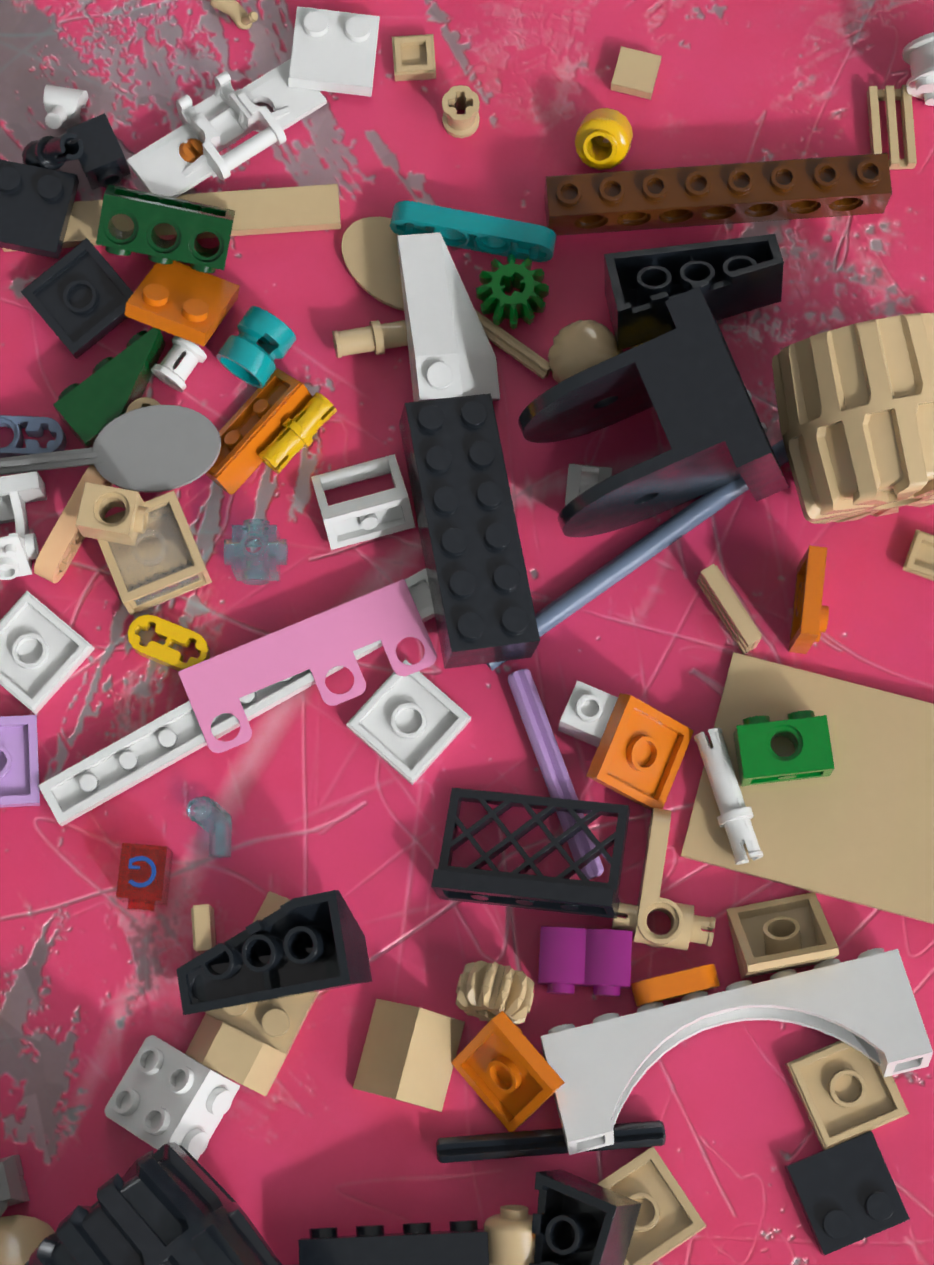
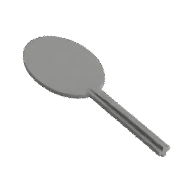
M175 405L147 406L129 411L107 424L98 434L93 447L0 458V475L94 465L102 477L120 488L145 493L169 491L192 483L203 476L214 465L220 454L221 438L216 426L207 417L195 410Z

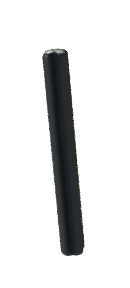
M658 1120L615 1124L613 1128V1145L585 1152L662 1146L666 1141L664 1123ZM562 1128L439 1138L436 1142L437 1159L440 1163L568 1153Z

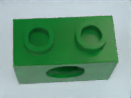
M804 710L789 713L787 715L788 720L770 722V717L764 715L743 719V725H737L733 734L740 785L749 786L830 776L835 768L827 715L815 716L814 711ZM776 737L788 738L793 743L795 752L787 757L779 756L772 750L771 740Z

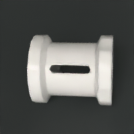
M174 336L172 348L160 364L153 365L151 371L159 380L172 389L183 392L187 387L185 380L198 362L203 363L206 360L207 355L195 343ZM181 358H183V360L180 362V364L178 365V367H177L176 369H174V368L177 366V364L179 363V361L181 360Z

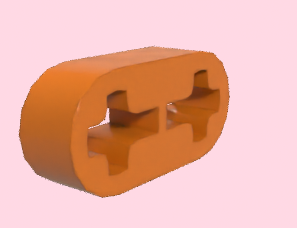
M715 964L699 966L631 984L636 1007L720 987Z

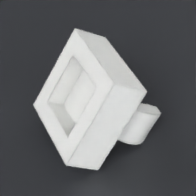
M569 464L565 506L589 488L611 477L612 468Z

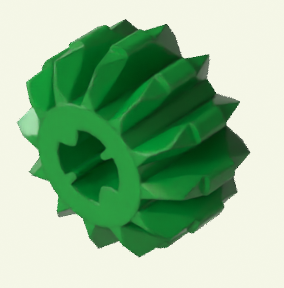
M511 253L507 257L506 265H503L494 258L491 261L492 272L481 271L479 281L482 285L476 288V298L483 301L480 305V311L483 315L494 313L493 323L495 325L501 324L505 318L509 319L510 328L514 330L517 328L519 318H522L524 322L531 325L534 322L533 312H544L546 302L543 298L549 295V286L541 283L544 279L542 268L531 270L532 260L529 257L523 260L520 265L515 264V256ZM513 288L520 290V292L514 291L511 296L505 294V292L510 293Z

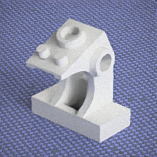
M37 471L0 477V524L15 522L16 533L0 537V580H11L20 576L32 575V560L37 559L39 555L35 533L29 534L26 503L47 500L45 483Z

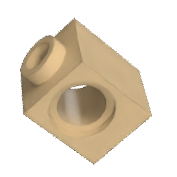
M85 482L76 527L83 537L135 546L138 533L144 534L146 531L149 508L144 507L145 503L138 491ZM114 507L126 509L124 517L119 522L107 523L104 521L105 515L110 509Z

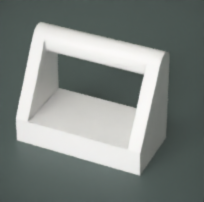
M395 454L311 476L331 550L415 528L408 493ZM391 473L395 488L328 506L324 491Z

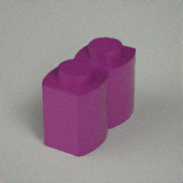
M541 926L538 984L547 985V993L570 995L574 994L575 986L593 987L594 996L620 997V989L630 988L632 931Z

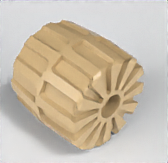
M934 313L902 314L829 330L781 349L780 353L773 357L772 370L780 430L802 512L807 521L814 524L854 521L869 515L878 517L898 513L899 507L906 505L920 508L934 504Z

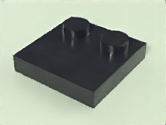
M0 159V247L59 259L79 185L77 174Z
M88 238L83 240L21 291L76 359L127 318L125 316L126 302L133 294L131 289Z
M872 1131L784 1166L822 1255H827L910 1220Z

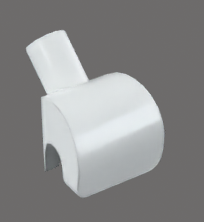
M46 84L43 97L44 108L47 112L45 117L46 125L51 129H58L59 127L69 129L80 124L81 108L86 107L89 98L88 92L81 89Z

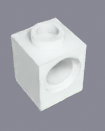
M577 680L560 719L558 731L598 747L618 697Z

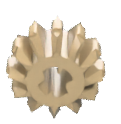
M482 960L476 963H468L459 977L455 1004L461 1010H464L467 1015L475 1016L480 1021L489 1022L500 1012L504 1011L510 1020L518 1025L525 1022L527 1013L530 1012L534 998V982L523 971L514 970L511 966H503L497 962L487 963Z

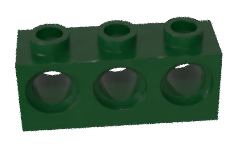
M108 184L103 197L96 244L106 246L105 250L115 255L128 256L131 255V252L148 255V259L156 263L173 264V261L176 260L190 263V267L196 271L214 273L216 269H225L235 210ZM117 214H125L132 219L134 228L130 231H120L113 225L112 217ZM159 223H168L175 228L177 236L171 240L161 239L155 233L154 227ZM202 232H211L218 237L220 244L215 248H204L198 243L196 236Z

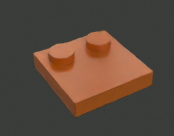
M175 260L173 264L156 263L126 302L125 316L204 347L237 301L240 285L208 273L196 271L190 266Z
M809 545L797 567L789 652L807 654L813 643L820 641L821 632H826L829 606L822 605L827 547Z
M620 693L586 776L652 811L653 808L663 809L694 730L634 696Z
M504 1011L492 1018L451 1062L509 1132H514L565 1083Z

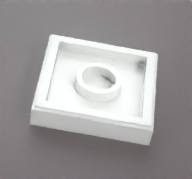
M26 591L0 620V685L36 715L95 648L31 593Z
M406 659L403 661L404 664L411 665ZM419 671L404 677L393 672L347 722L346 727L413 785L471 721V716Z

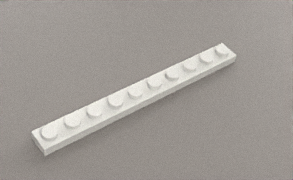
M425 568L405 579L423 623L435 617ZM381 640L357 649L353 653L356 660L383 645ZM336 666L330 669L326 677L334 674L335 672L341 670L344 667ZM309 669L243 696L239 700L248 721L316 683ZM190 701L39 784L38 787L59 825H66L206 746V740ZM222 713L212 721L211 732L218 739L238 728L240 723L234 715Z

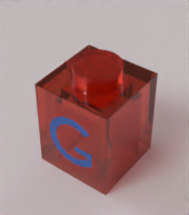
M122 843L116 898L128 903L127 910L154 912L155 905L167 906L173 852L167 846Z

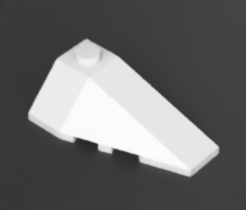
M441 233L398 235L397 245L414 402L491 393L492 401L500 400L495 353Z

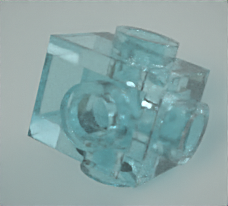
M247 519L243 521V525H232V539L224 540V564L231 565L236 581H242L248 585L268 584L269 581H280V565H287L288 543L287 539L280 538L277 525H270V522L264 519ZM246 547H261L258 552L251 553L246 550Z

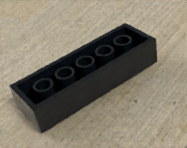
M491 393L405 403L399 427L444 668L531 658L540 642Z

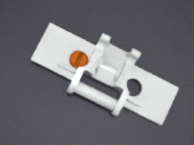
M291 59L236 91L231 85L230 75L227 71H224L214 78L215 94L193 107V102L188 94L176 100L179 118L183 123L182 126L126 161L149 193L176 198L210 176L213 178L218 176L221 180L227 179L231 176L230 171L274 143L279 146L286 142L284 130L327 104L326 98L318 90L288 87ZM257 103H266V104H269V105L273 108L274 111L271 113L266 106H258V105H255V104H257ZM252 131L259 132L221 156L219 154L220 151L235 144L239 139Z

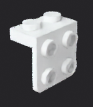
M151 1035L143 1042L107 1103L105 1115L157 1150L164 1144L175 1142L183 1146L198 1160L200 1155L206 1150L209 1140L223 1115L231 1107L233 1098L240 1085L204 1066L162 1039Z

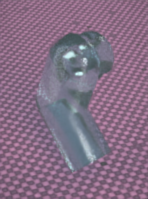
M205 796L192 798L186 806V814L191 821H195L209 833V857L230 858L232 843L231 815L212 798Z

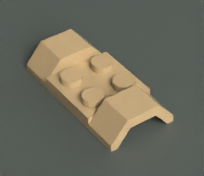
M269 891L253 922L262 920L279 910L280 906L290 901V899ZM320 991L206 1011L185 1054L233 1081L267 1096Z

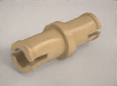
M376 320L370 321V326L332 331L337 358L374 351L375 355L385 354V349L408 345L405 320L380 324V321Z

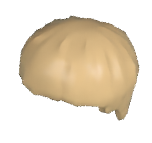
M578 320L559 330V334L553 338V345L548 353L549 367L553 379L560 383L583 370L623 353V349L618 350L615 336L603 324L595 320Z

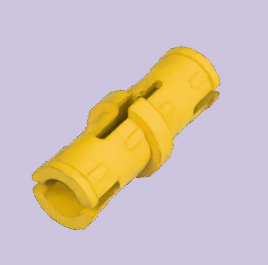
M316 392L293 419L287 418L282 424L284 427L282 431L258 456L271 470L279 474L296 453L303 447L308 448L313 443L312 437L337 412V409L333 407V404L325 396Z

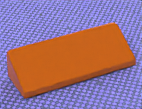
M276 368L264 387L258 388L219 431L221 438L220 454L214 465L205 475L227 493L234 494L263 462L258 455L284 428L282 424L287 418L293 419L313 397L305 385Z

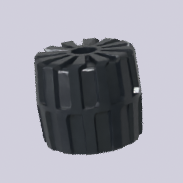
M175 1142L164 1144L155 1153L153 1150L137 1159L122 1178L117 1173L98 1188L96 1194L98 1201L92 1206L78 1205L59 1223L56 1232L46 1237L31 1254L29 1261L25 1263V1265H282L237 1202L183 1146Z

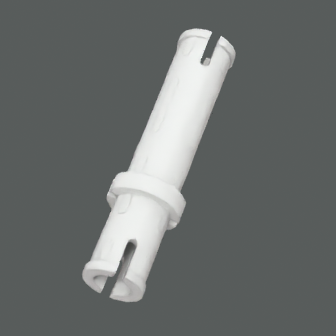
M713 728L708 730L713 748H711L708 736H705L704 731L694 736V740L697 742L721 814L717 817L721 828L725 827L735 858V864L749 863L744 844H746L750 858L753 861L763 857V852L760 850L750 820L754 815L751 807H746L722 735V729Z

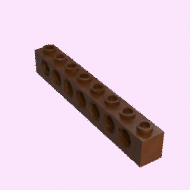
M888 153L546 176L544 199L547 228L553 230L556 236L881 214L884 213L892 195Z

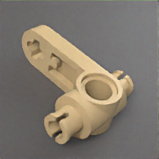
M653 808L648 830L638 904L632 905L620 902L618 915L625 916L626 918H614L612 929L632 931L633 942L643 943L655 948L667 947L687 951L690 942L705 944L711 947L714 933L702 931L701 929L709 931L715 929V917L694 915V905L676 903L660 897L670 830L671 810ZM654 911L665 913L671 921L670 931L664 935H657L651 932L647 926L648 914Z

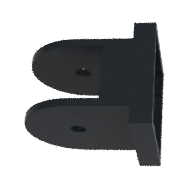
M699 286L665 301L676 329L565 379L537 397L521 413L518 424L524 438L530 442L549 443L589 434L654 406L672 448L603 480L568 503L558 516V522L564 535L568 537H588L615 531L654 517L740 478H743L756 501L789 488L724 336Z

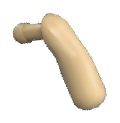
M210 0V5L229 15L239 29H250L252 23L258 20L256 12L247 13L236 0Z

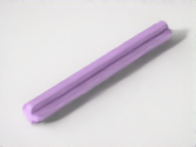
M520 669L509 674L508 684L550 797L578 800L530 670ZM556 811L563 832L576 823L568 812ZM577 813L581 819L585 817L583 813ZM583 830L567 841L575 862L595 848V845ZM600 856L580 869L588 880L603 874L604 867Z

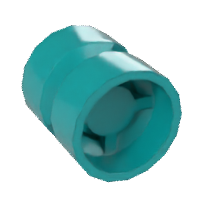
M251 306L237 325L239 335H231L216 356L218 361L236 377L254 387L263 388L276 369L274 359L284 358L296 341V335L276 316L264 309Z

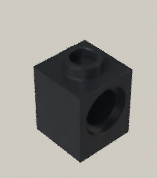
M105 113L66 129L67 133L72 132L78 135L75 139L70 140V142L78 139L83 141L84 151L78 160L92 190L98 187L107 188L108 184L116 185L124 176L131 174L123 151Z

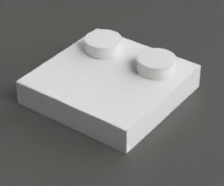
M297 6L288 87L372 97L380 16Z

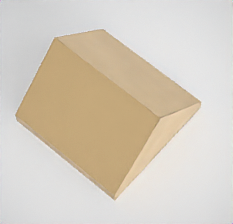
M815 892L727 909V917L741 979L815 965L825 960L834 959L839 955L838 945Z
M376 999L353 1089L442 1112L453 1070L451 1062L456 1058L465 1022L420 1007Z

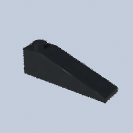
M339 890L291 899L281 905L279 910L262 920L253 922L245 927L246 930L224 943L217 944L176 969L183 1015L372 982L365 935Z

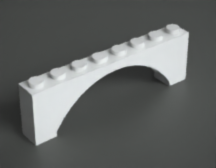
M874 948L861 953L857 959L841 962L839 959H829L818 963L812 970L800 973L792 969L783 970L773 974L770 980L752 984V981L749 980L738 981L727 986L726 991L710 995L706 991L693 992L684 996L681 1002L665 1006L662 1002H653L641 1006L637 1009L636 1013L619 1016L618 1013H607L596 1017L591 1024L575 1027L573 1024H562L553 1027L548 1031V1034L540 1037L544 1059L565 1082L553 1095L569 1155L613 1145V1128L618 1115L631 1091L646 1071L665 1053L682 1041L702 1031L723 1024L771 1020L812 1028L837 1038L860 1051L880 1066L883 1077L928 1067L933 1050L899 950L894 949L885 952L883 948Z

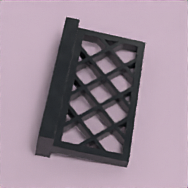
M452 788L438 869H434L431 887L437 896L444 900L617 919L620 903L618 892L630 815L629 805ZM461 802L480 803L488 814L466 829L459 819ZM488 804H494L499 806L492 810ZM513 806L524 807L532 819L511 834L498 817ZM532 808L543 810L536 814ZM556 811L568 812L576 823L555 838L543 821ZM577 813H583L587 815L581 819L577 815ZM601 815L618 817L616 832L601 843L587 827ZM494 821L506 838L485 853L473 836ZM538 825L551 842L532 857H529L517 841ZM457 826L463 832L458 837H456ZM583 830L595 845V848L574 862L561 845ZM469 840L481 857L467 868L451 866L453 851ZM614 844L611 857L606 850ZM513 845L525 862L511 873L501 872L491 860ZM557 849L570 867L556 877L544 876L536 864ZM602 854L611 865L609 882L589 881L580 869ZM487 864L491 870H482L480 868ZM532 869L536 875H529L524 873ZM576 873L580 880L569 878Z

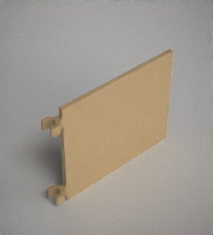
M733 652L714 728L722 729V735L746 807H751L754 815L750 820L760 850L763 852V857L753 861L749 856L746 844H744L749 863L735 864V858L725 827L721 828L717 817L721 814L705 766L703 767L680 857L934 924V704ZM804 710L814 711L815 716L827 715L835 768L830 776L749 786L740 785L733 734L737 725H743V719L764 715L770 717V722L788 720L787 715L789 713ZM776 737L771 740V748L777 755L787 757L795 752L794 745L788 738Z

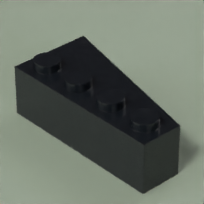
M769 234L604 254L605 296L618 350L642 344L676 329L665 301L698 286L716 321L781 302L784 261L776 235Z
M564 1170L536 1172L535 1190H539L538 1211L533 1213L532 1233L536 1234L534 1263H529V1265H624L642 1203Z
M477 1220L450 1221L449 1231H431L430 1222L403 1224V1233L384 1234V1225L356 1226V1235L337 1236V1227L309 1229V1238L298 1240L299 1265H489L488 1231L478 1229Z

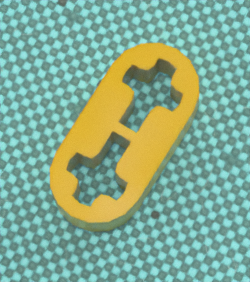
M149 614L142 615L133 620L129 626L128 640L136 653L177 671L210 658L209 646L200 634L160 617ZM151 626H155L156 634L166 641L164 645L150 641L147 646H143V640L138 634L141 630L148 632ZM191 642L196 643L195 648L200 653L198 659L190 657L187 663L183 662V656L179 651L172 649L174 644L188 648Z

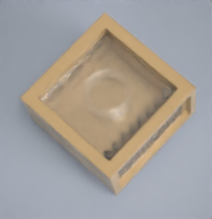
M174 490L144 502V507L149 508L148 524L144 534L138 533L135 546L98 540L121 600L130 615L212 583ZM126 510L106 517L104 521L107 523H117L124 517Z

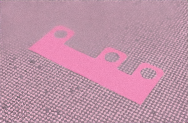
M402 579L178 671V674L208 748L214 753H222L248 742L252 736V729L239 700L243 696L310 669L323 701L327 705L335 706L360 696L366 689L365 679L353 651L381 640L393 671L403 677L432 666L436 661L437 654L405 579ZM414 637L422 642L425 653L420 662L414 665H406L397 658L396 647L402 639ZM336 666L348 668L354 676L352 688L344 694L332 693L325 683L328 671ZM222 713L234 715L240 723V731L231 741H220L211 732L212 721Z

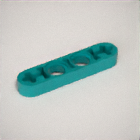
M399 201L393 207L390 228L397 235L440 232L447 246L505 257L512 253L516 259L525 260L529 257L532 262L551 260L557 238L555 232L545 226L414 201Z

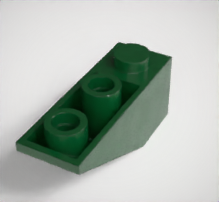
M153 327L148 332L144 330L134 335L127 343L125 350L114 358L107 357L95 366L91 376L80 384L74 383L65 388L59 395L58 401L53 404L60 418L85 448L93 447L102 429L115 418L125 414L128 406L134 400L142 397L152 375L151 368L154 364H157L166 345L160 329Z

